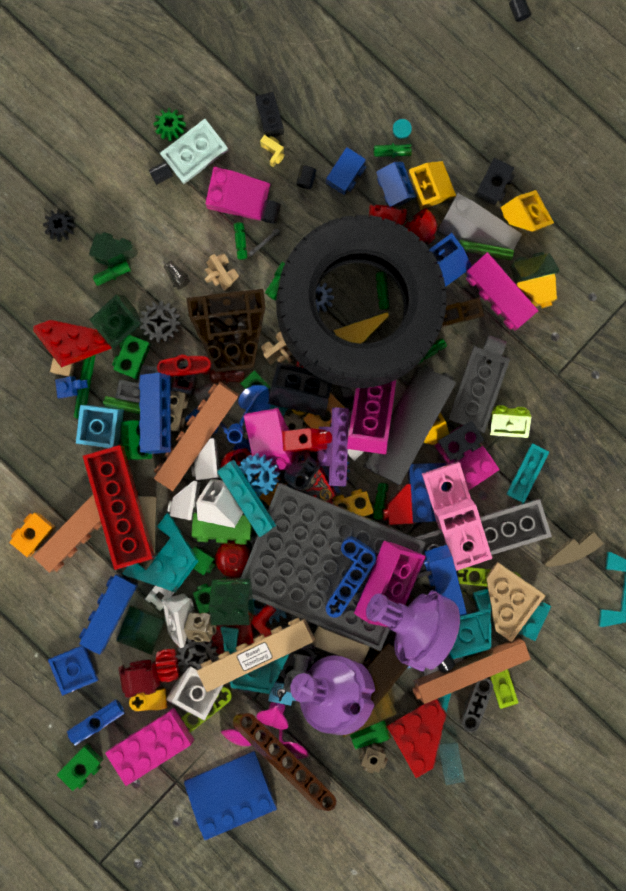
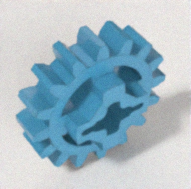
M256 453L254 456L249 455L246 459L242 460L239 468L253 490L257 492V496L260 497L263 493L267 495L275 489V485L279 482L276 477L280 475V472H275L278 466H272V458L267 461L265 454L260 458L259 454ZM261 471L260 476L255 479L256 474Z

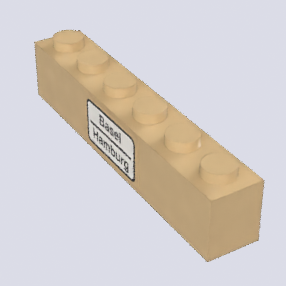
M298 617L288 622L289 626L284 629L279 626L271 630L272 634L267 637L262 634L254 638V643L248 646L246 643L235 647L237 651L231 654L227 651L218 655L219 659L214 662L210 659L200 664L201 668L197 670V673L206 692L314 642L315 638L306 619L300 620Z

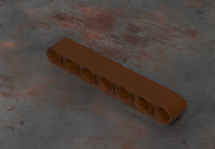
M250 713L235 715L233 718L234 728L316 809L331 811L335 808L337 802L335 796L254 715ZM244 717L247 719V724L245 727H243L242 720ZM257 731L260 732L259 740H257L255 736ZM271 744L274 747V751L272 753L269 752V747ZM286 757L287 764L284 767L282 762L283 759ZM297 771L300 772V778L298 780L296 779ZM312 784L313 791L310 793L309 787ZM324 797H326L327 801L326 804L323 806L322 802Z

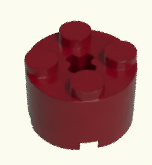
M148 659L129 663L130 667L125 668L122 665L118 668L122 692L125 693L126 698L134 697L137 693L143 692L145 695L153 694L156 692V688L161 685L156 660L153 663Z

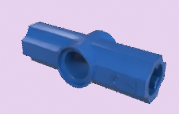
M115 699L67 731L70 741L76 746L94 733L99 732L102 728L125 714L123 706ZM92 718L100 720L99 727L92 724Z

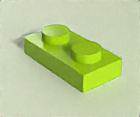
M508 669L490 676L499 708L502 709L518 704Z

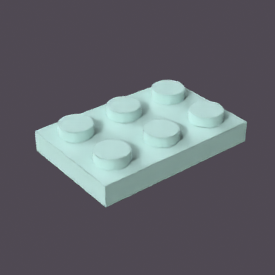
M204 119L164 149L160 155L181 182L185 184L226 153L228 147L206 119Z

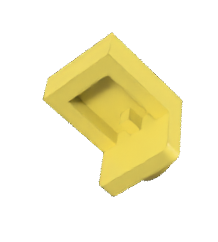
M264 135L260 140L261 147L274 154L270 160V165L272 167L276 163L279 165L285 156L283 154L284 148L279 145V141L276 138Z

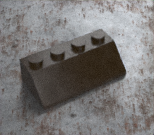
M386 639L381 651L372 648L362 664L369 671L375 686V691L371 694V701L374 703L373 709L408 668V665L399 661L395 653V646Z

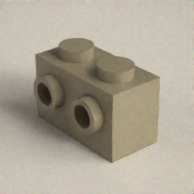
M170 391L171 431L181 432V428H185L186 417H183L184 410H188L190 401L185 393Z

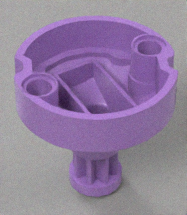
M430 591L428 595L420 594L408 606L392 602L385 595L378 593L371 598L366 608V617L373 622L378 621L396 632L395 653L399 661L419 671H424L425 668L432 670L441 664L451 651L458 635L460 625L458 606L453 600L434 591Z
M327 656L314 663L307 671L308 674H299L292 680L290 686L292 697L300 702L305 719L318 731L335 735L350 734L361 728L372 713L374 703L371 701V694L375 691V686L369 671L361 663L342 656Z

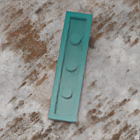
M235 460L228 462L217 471L259 537L277 526Z

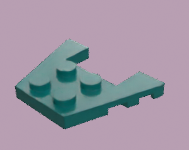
M167 513L157 527L170 537L168 542L147 570L137 563L127 566L122 574L176 593L199 561L188 542L182 536L181 530L175 524L174 518Z
M607 552L605 569L625 572L620 611L600 609L599 627L626 623V559L612 552Z
M488 589L473 592L478 612L460 616L458 635L449 652L453 659L491 649V604Z
M226 626L221 627L225 652L229 651L231 654L237 651L235 647L238 644L240 629ZM290 653L230 681L231 688L270 694Z

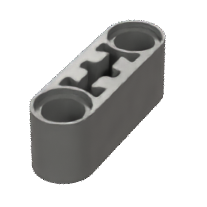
M489 678L473 683L460 717L461 725L468 732H475L480 726L493 690V683ZM484 680L487 681L488 687L485 690H480L478 687L479 683ZM478 700L481 704L475 707L472 703ZM469 717L475 719L472 726L465 725V721Z

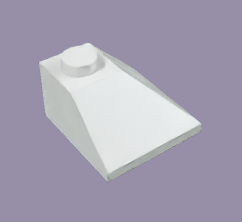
M214 438L209 439L194 460V465H191L192 476L196 477V480L220 478L217 472L220 470L217 440Z
M191 482L173 497V501H169L168 512H171V517L193 520L201 482Z
M184 593L162 599L168 635L179 648H183L187 635L183 629L188 614L194 610L192 599H189Z
M189 667L175 682L166 700L205 720L223 685L206 692L197 670Z

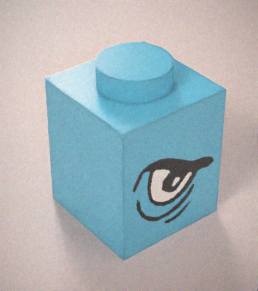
M277 680L268 701L291 706L292 700H296L290 692H286L283 689L284 681Z

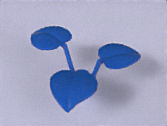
M253 385L242 391L238 404L241 408L246 409L239 424H232L227 429L221 421L220 425L224 429V433L227 434L228 441L235 444L234 450L247 449L251 453L249 439L246 440L243 437L244 415L249 412L253 413L270 409L271 404H268L269 389L267 386ZM197 407L186 416V422L189 421L192 415L194 417L197 416L199 413ZM219 426L216 428L213 434L217 433Z

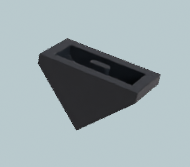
M179 364L180 369H185L188 366L186 364ZM197 374L175 376L172 391L193 396Z

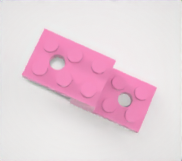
M458 461L422 473L438 528L443 533L445 543L451 552L456 571L492 559L476 504L471 500L460 462ZM447 481L450 482L451 488L448 491H443L441 489L442 484ZM465 542H472L473 545L470 550H463Z

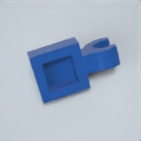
M74 376L55 379L58 398L77 396L78 389L88 388L87 380H76Z

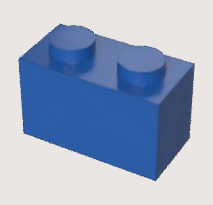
M346 147L327 176L326 184L343 195L347 191L351 192L356 185L355 179L357 176L361 177L366 170V159Z
M393 162L376 172L378 183L384 191V199L389 207H400L417 198L403 162Z

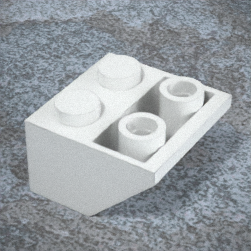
M211 478L196 501L199 521L235 528L243 514L240 506L222 480Z

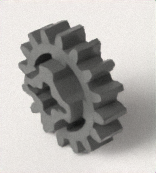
M160 301L159 305L152 302L153 307L151 308L147 305L146 309L148 311H142L141 314L144 318L139 319L144 324L140 326V329L146 330L143 333L144 336L150 335V341L156 338L157 343H160L161 339L168 342L167 337L169 336L174 339L173 332L179 333L176 326L181 325V322L177 321L180 315L175 314L177 309H170V303L164 306L163 301ZM154 311H156L155 315L149 317ZM165 311L171 314L172 319L166 318ZM160 318L164 321V323H161V326L156 323ZM148 325L155 327V333L150 331ZM168 327H171L168 332L164 333Z
M188 639L183 648H178L180 653L176 657L181 659L178 665L184 666L183 672L189 667L196 670L200 669V664L207 661L206 658L210 656L212 662L218 659L219 654L215 653L218 647H212L213 640L211 642H196ZM189 647L190 653L186 656V650Z

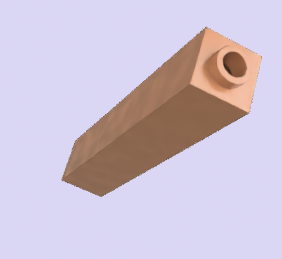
M517 637L512 642H505L455 663V666L448 672L442 673L438 670L413 681L415 688H413L416 699H420L426 704L530 660L526 644Z

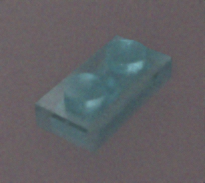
M453 742L439 745V755L445 784L451 785L465 782L458 743Z

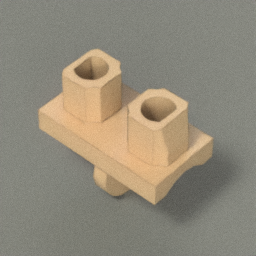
M213 254L206 262L208 268L205 271L208 276L205 278L206 283L212 281L215 286L220 284L223 290L226 291L238 279L239 275L234 269L226 272L224 266L228 265L229 261L225 254L218 256Z
M281 331L275 336L279 343L274 347L270 342H266L261 346L264 352L263 355L270 365L277 361L282 363L285 359L288 363L292 362L289 357L292 353L287 347Z

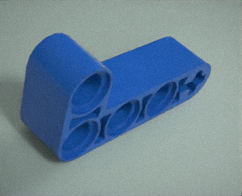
M355 537L345 538L341 546L342 553L351 559L353 563L327 602L326 612L333 618L339 617L344 612L376 561L375 551ZM352 542L355 544L356 549L348 551L345 548V544ZM369 553L373 559L370 562H365L362 560V555ZM359 570L362 576L360 578H353L351 572ZM343 586H347L351 589V593L344 595L340 589ZM339 598L341 601L338 609L332 610V605H335Z

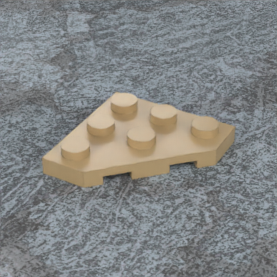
M497 561L486 576L496 632L512 642L546 595Z

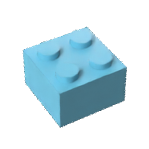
M80 405L76 444L104 448L120 445L121 422L123 421L124 410Z

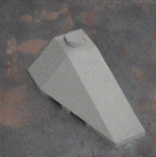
M459 193L438 229V232L445 236L453 233L458 241L465 240L513 250L522 236L520 232Z

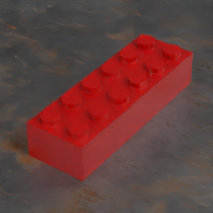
M118 445L82 456L114 570L156 558L124 446Z

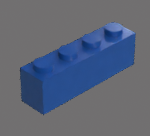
M163 373L140 375V452L148 454L171 452L170 376Z
M444 545L425 551L426 560H424V566L427 572L430 571V575L427 576L430 586H434V590L431 591L453 600L458 606L460 616L467 615L453 557L448 546Z
M119 574L109 578L106 587H108L106 593H102L97 601V604H99L98 609L92 611L88 619L90 621L88 628H84L79 636L81 639L80 645L99 655L103 653L138 586L137 583Z

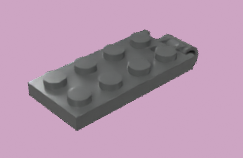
M488 335L483 349L473 346L448 421L462 426L473 421L478 431L485 433L510 358L502 356L507 341Z

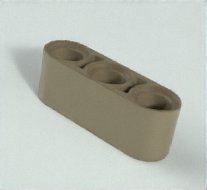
M319 625L314 634L315 641L311 643L320 649L361 664L364 663L370 646Z

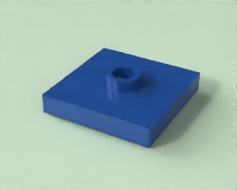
M82 645L48 659L62 696L99 680L88 651Z

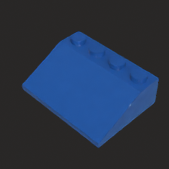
M255 751L184 781L204 841L277 810V802Z

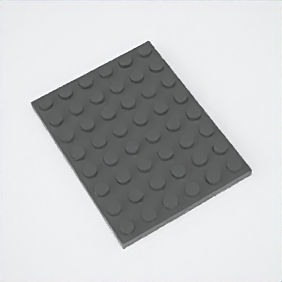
M279 482L267 511L277 526L265 535L257 536L236 592L381 651L390 629L385 626L369 624L354 614L372 569L339 617H330L326 612L329 598L353 563L341 551L343 540L347 537L357 538L375 551L376 559L384 541L401 545L420 554L425 542ZM352 542L345 544V548L348 551L356 549L355 544ZM369 553L362 555V560L365 562H370L373 559ZM353 570L351 575L353 578H360L362 573L359 570ZM343 586L340 589L344 595L351 593V589L347 586ZM339 598L336 604L332 605V610L338 609L341 601Z

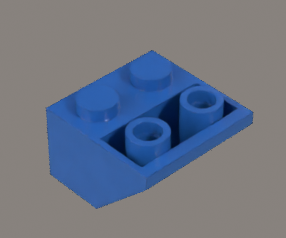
M453 233L429 249L440 266L445 287L472 267L464 248Z

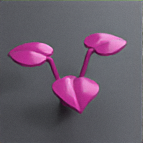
M271 702L268 710L257 713L256 717L262 724L279 729V741L297 759L306 758L310 755L301 745L283 741V730L289 726L283 715L285 710L283 704ZM237 730L221 731V734L230 742L238 746H251Z

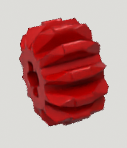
M163 649L156 654V667L161 682H172L179 678L178 658L174 649Z

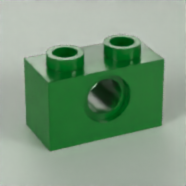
M86 744L58 772L57 776L72 791L77 787L81 789L88 782L86 778L91 773L95 775L102 768L100 763L103 759ZM78 764H82L85 766V773H81L78 771Z

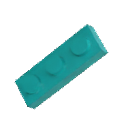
M533 443L530 445L506 493L507 496L521 503L525 502L549 451Z

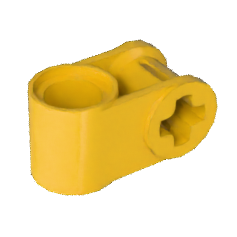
M156 688V692L150 695H145L144 692L137 693L136 696L131 697L129 700L131 709L134 711L168 708L166 688ZM137 697H139L140 700H143L141 705H138L137 702H134Z

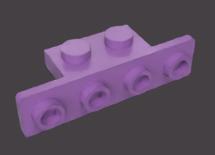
M333 407L331 427H319V429L326 430V432L329 431L332 434V442L327 444L326 450L318 451L317 460L321 466H330V486H346L349 409Z

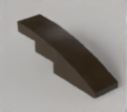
M481 298L446 306L441 328L484 317L485 313Z

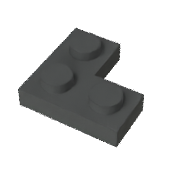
M142 365L140 375L158 373L157 367ZM140 377L138 383L119 379L115 398L139 403Z

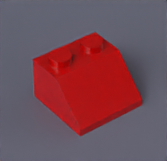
M411 484L403 485L386 504V509H383V520L387 521V524L413 523Z

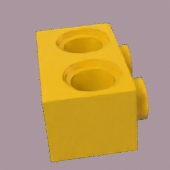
M362 489L352 491V496L344 498V495L332 498L336 506L343 503L347 506V510L358 515L366 516L374 513L367 491L362 492ZM359 497L365 500V506L362 509H358L355 506V500Z

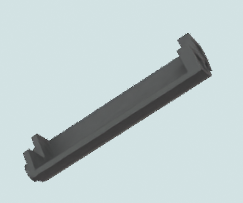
M427 365L417 368L391 415L386 454L371 452L363 466L364 468L397 485L401 484L456 384L452 376L444 372L442 375L436 373Z

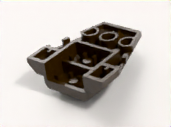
M254 289L186 298L189 318L197 331V335L205 348V352L215 372L254 368L266 309L264 290Z

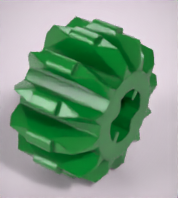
M171 108L167 109V113L161 110L162 116L156 115L155 119L157 121L153 123L154 127L157 128L155 130L156 134H161V139L163 140L167 136L169 141H172V136L179 139L178 133L184 134L182 128L186 127V122L183 121L184 116L179 115L177 109L173 113ZM171 122L173 126L169 127L167 123Z

